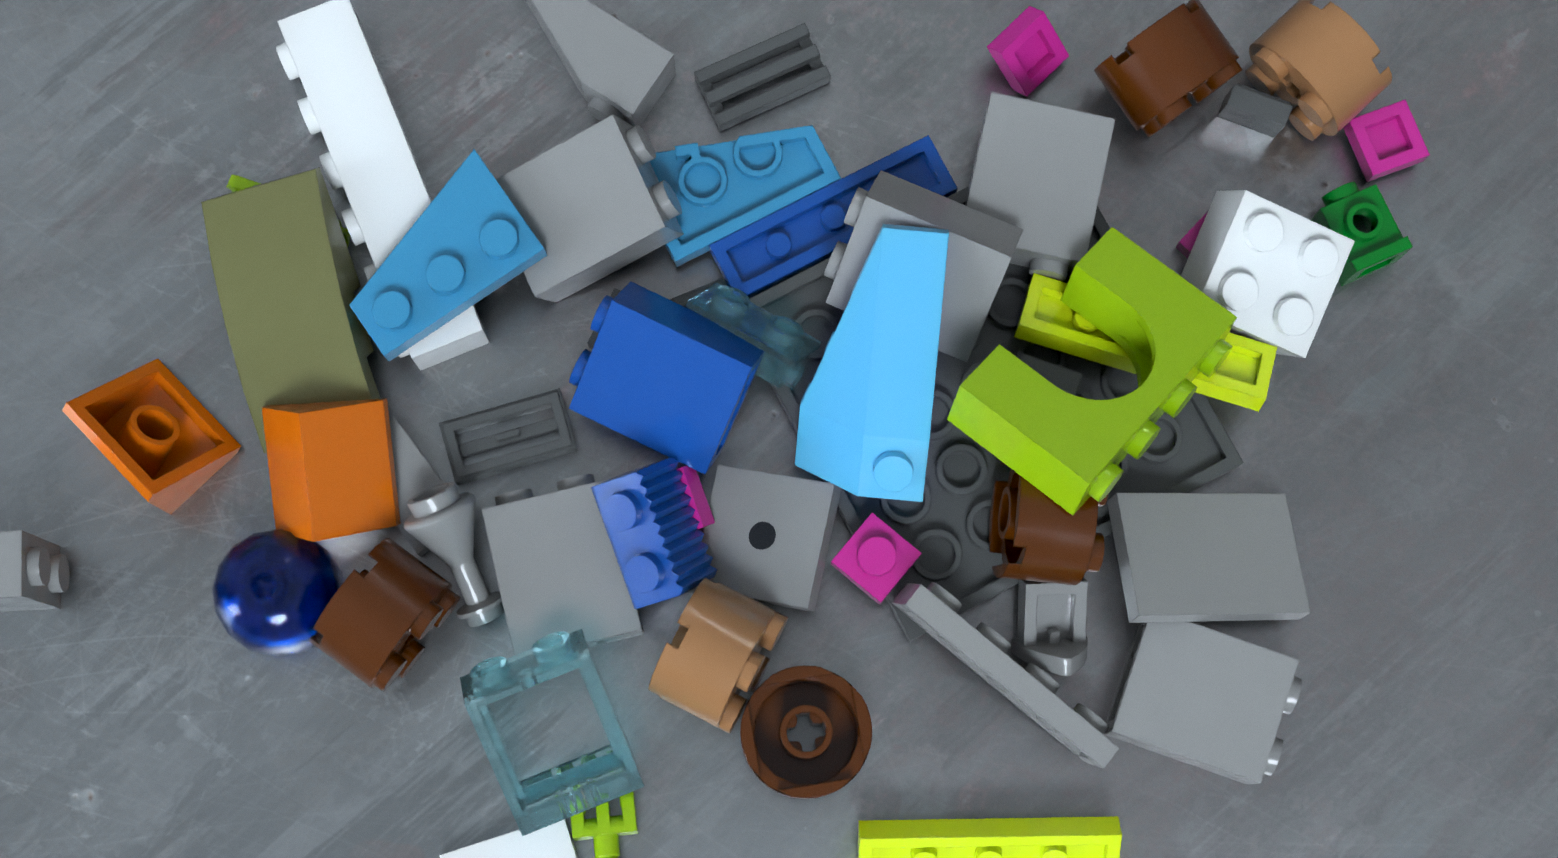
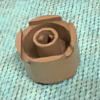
M1298 0L1249 46V55L1253 64L1245 71V74L1258 91L1271 96L1276 93L1282 100L1290 102V105L1293 106L1289 115L1290 122L1300 134L1314 141L1321 133L1335 136L1391 84L1392 73L1389 66L1381 74L1379 73L1372 60L1381 51L1367 32L1344 10L1331 1L1324 8L1320 9L1312 5L1315 0Z
M704 578L684 608L677 622L680 626L671 644L666 643L651 677L648 690L670 704L730 734L747 701L746 698L739 694L741 690L752 693L756 690L770 662V658L760 654L762 648L769 651L773 650L788 617L720 582L715 583Z

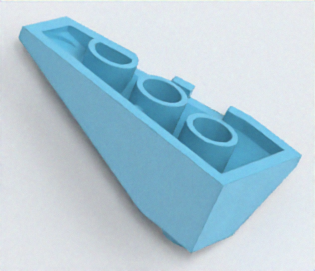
M892 224L882 225L851 291L850 300L837 328L832 332L825 347L824 356L800 401L795 466L856 496L923 502L947 261L948 229Z

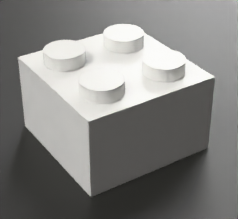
M1247 190L1216 191L1181 277L1237 317L1230 333L1276 346V354L1306 358L1355 241Z

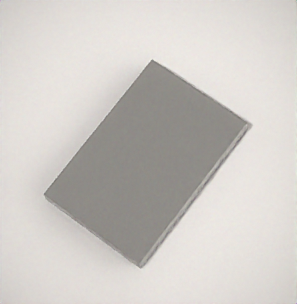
M1116 493L1107 500L1129 623L1300 620L1311 613L1285 493Z

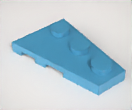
M813 125L739 136L735 141L698 146V143L675 146V150L656 152V158L650 161L659 182L665 180L671 186L682 208V214L676 216L684 235L665 244L676 267L708 252L710 244L841 179Z
M474 149L349 306L383 356L390 362L546 257L547 253Z

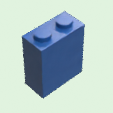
M630 281L614 298L606 295L594 315L590 329L599 334L592 351L585 349L573 368L569 383L577 386L569 409L667 457H672L700 473L706 474L724 448L767 346Z

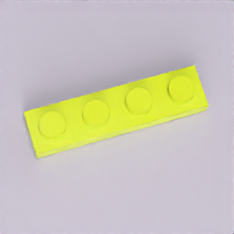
M1033 273L1015 332V338L1136 374L1132 361L1117 342L1060 301L1067 283ZM1229 332L1225 341L1233 346L1231 352L1210 378L1202 372L1192 381L1197 386L1195 393L1259 412L1267 397L1277 347Z
M1118 816L858 820V858H1120L1122 840Z

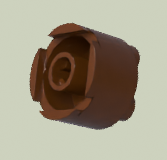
M1190 0L1186 5L1183 3L1126 43L1127 46L1124 48L1125 51L1116 58L1112 55L1094 69V72L1135 130L1142 129L1149 138L1192 106L1187 98L1188 95L1191 94L1196 103H1199L1243 69L1236 61L1239 58L1238 54L1199 0Z
M1011 469L1008 482L995 481L991 501L989 552L1001 553L1003 564L992 566L994 575L997 578L1078 585L1086 571L1099 572L1104 558L1105 543L1103 534L1096 533L1098 507H1103L1106 504L1108 495L1101 502H1097L1090 496L1074 515H1071Z
M390 538L381 541L368 554L378 562L370 572L364 569L359 573L354 569L318 618L313 628L318 633L309 639L310 643L372 689L377 687L383 692L393 683L397 676L403 678L411 670L425 650V647L417 640H421L433 625L437 628L440 627L452 613L461 598L451 590L452 584Z
M794 666L771 675L752 694L744 709L741 720V745L751 771L767 788L789 798L816 799L841 789L860 771L871 747L872 722L863 697L844 678L822 667ZM808 716L811 726H822L823 736L814 740L813 751H803L800 742H789L787 738V731H791L797 726V717Z

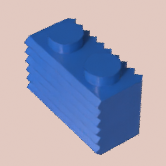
M672 457L623 473L591 487L634 609L680 596L699 586L704 578L709 580L714 578L718 570L710 565L713 557L706 554L709 545L702 542L705 533L697 529L699 521L692 518L695 509L688 506L691 497L684 493L687 485L680 481L683 473L676 469L679 461Z

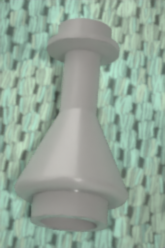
M451 481L431 487L409 499L407 504L412 514L405 520L403 526L408 533L450 567L466 602L457 610L456 614L459 619H466L469 627H478L501 616L504 613V609L501 604L500 591L489 593L473 557L476 498L472 493H459L455 482Z

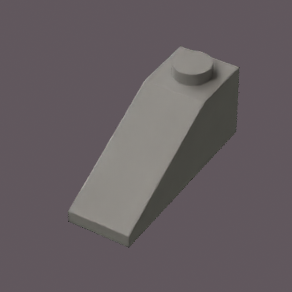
M525 0L584 100L589 103L587 110L599 121L614 115L633 125V127L636 125L641 126L676 75L674 54L588 0Z

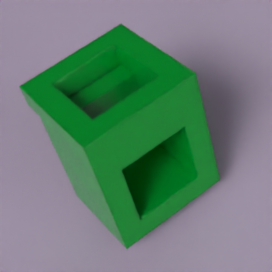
M1353 181L1328 192L1321 198L1325 207L1320 208L1311 218V221L1355 241L1339 278L1341 286L1396 263L1413 247L1408 236L1403 238L1376 184L1360 191L1356 182ZM1353 216H1360L1367 233L1359 231L1354 226Z

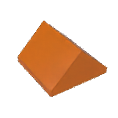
M158 358L66 402L62 409L69 419L150 504L169 514L177 510L230 461L241 448V445Z
M387 398L262 407L277 533L316 542L401 524Z

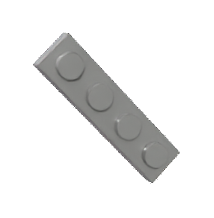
M931 581L927 588L922 584L906 583L891 602L1085 763L1104 769L1119 750L1117 745L1103 735L1109 728L1103 719L1080 703H1077L1074 709L1069 707L1055 695L1060 685L1050 675L1032 663H1029L1023 669L1006 654L1011 644L988 625L980 622L975 629L957 614L962 604L937 583Z

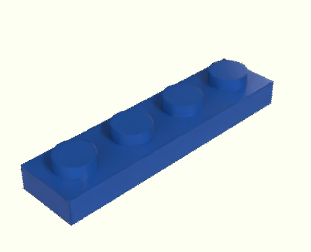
M929 135L710 244L709 251L737 304L830 258L838 240L848 244L854 227L845 224L844 219L858 187L869 191L881 170L946 198L956 193L958 187Z

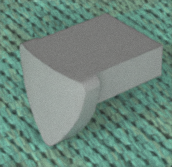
M1083 577L1078 585H1065L1019 580L1017 637L1012 638L1011 652L1028 664L1032 663L1044 671L1060 676H1071L1079 671L1087 659L1086 618L1088 581Z

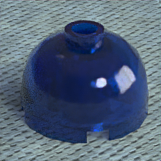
M283 529L253 533L235 544L218 565L212 587L215 612L229 636L252 652L277 658L303 654L315 647L309 642L310 637L318 633L313 628L329 601L343 584V574L328 550L317 542L296 538L291 532Z

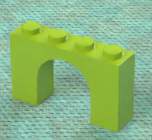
M1113 227L1075 265L1060 301L1111 337L1123 348L1135 368L1138 388L1127 395L1114 399L1093 400L1078 397L1061 390L999 344L959 386L947 417L949 422L1071 515H1074L1090 496L1097 502H1101L1108 495L1124 472L1118 466L1127 454L1136 460L1144 454L1161 430L1155 424L1164 413L1175 418L1195 393L1197 386L1192 381L1202 372L1210 378L1233 348L1225 339L1237 317Z

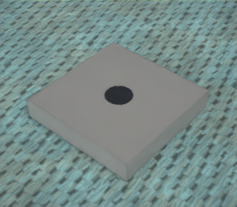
M718 465L709 502L715 523L704 527L703 533L705 534L702 542L709 545L706 554L713 557L710 565L718 569L715 577L710 580L715 583L720 582L757 602L815 612L842 488L829 482Z

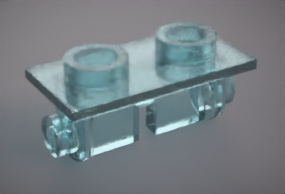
M716 282L686 303V307L765 351L755 375L778 389L783 385L791 389L797 386L805 371V367L799 363L817 350L822 343L805 333L802 326L796 321L784 316H775L750 302L748 295L735 287L720 285Z

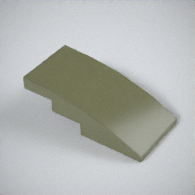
M320 167L201 202L211 264L225 327L243 392L264 454L267 453L262 407L381 399L367 360V356L374 351L366 329L349 306L355 298L354 291L361 287Z

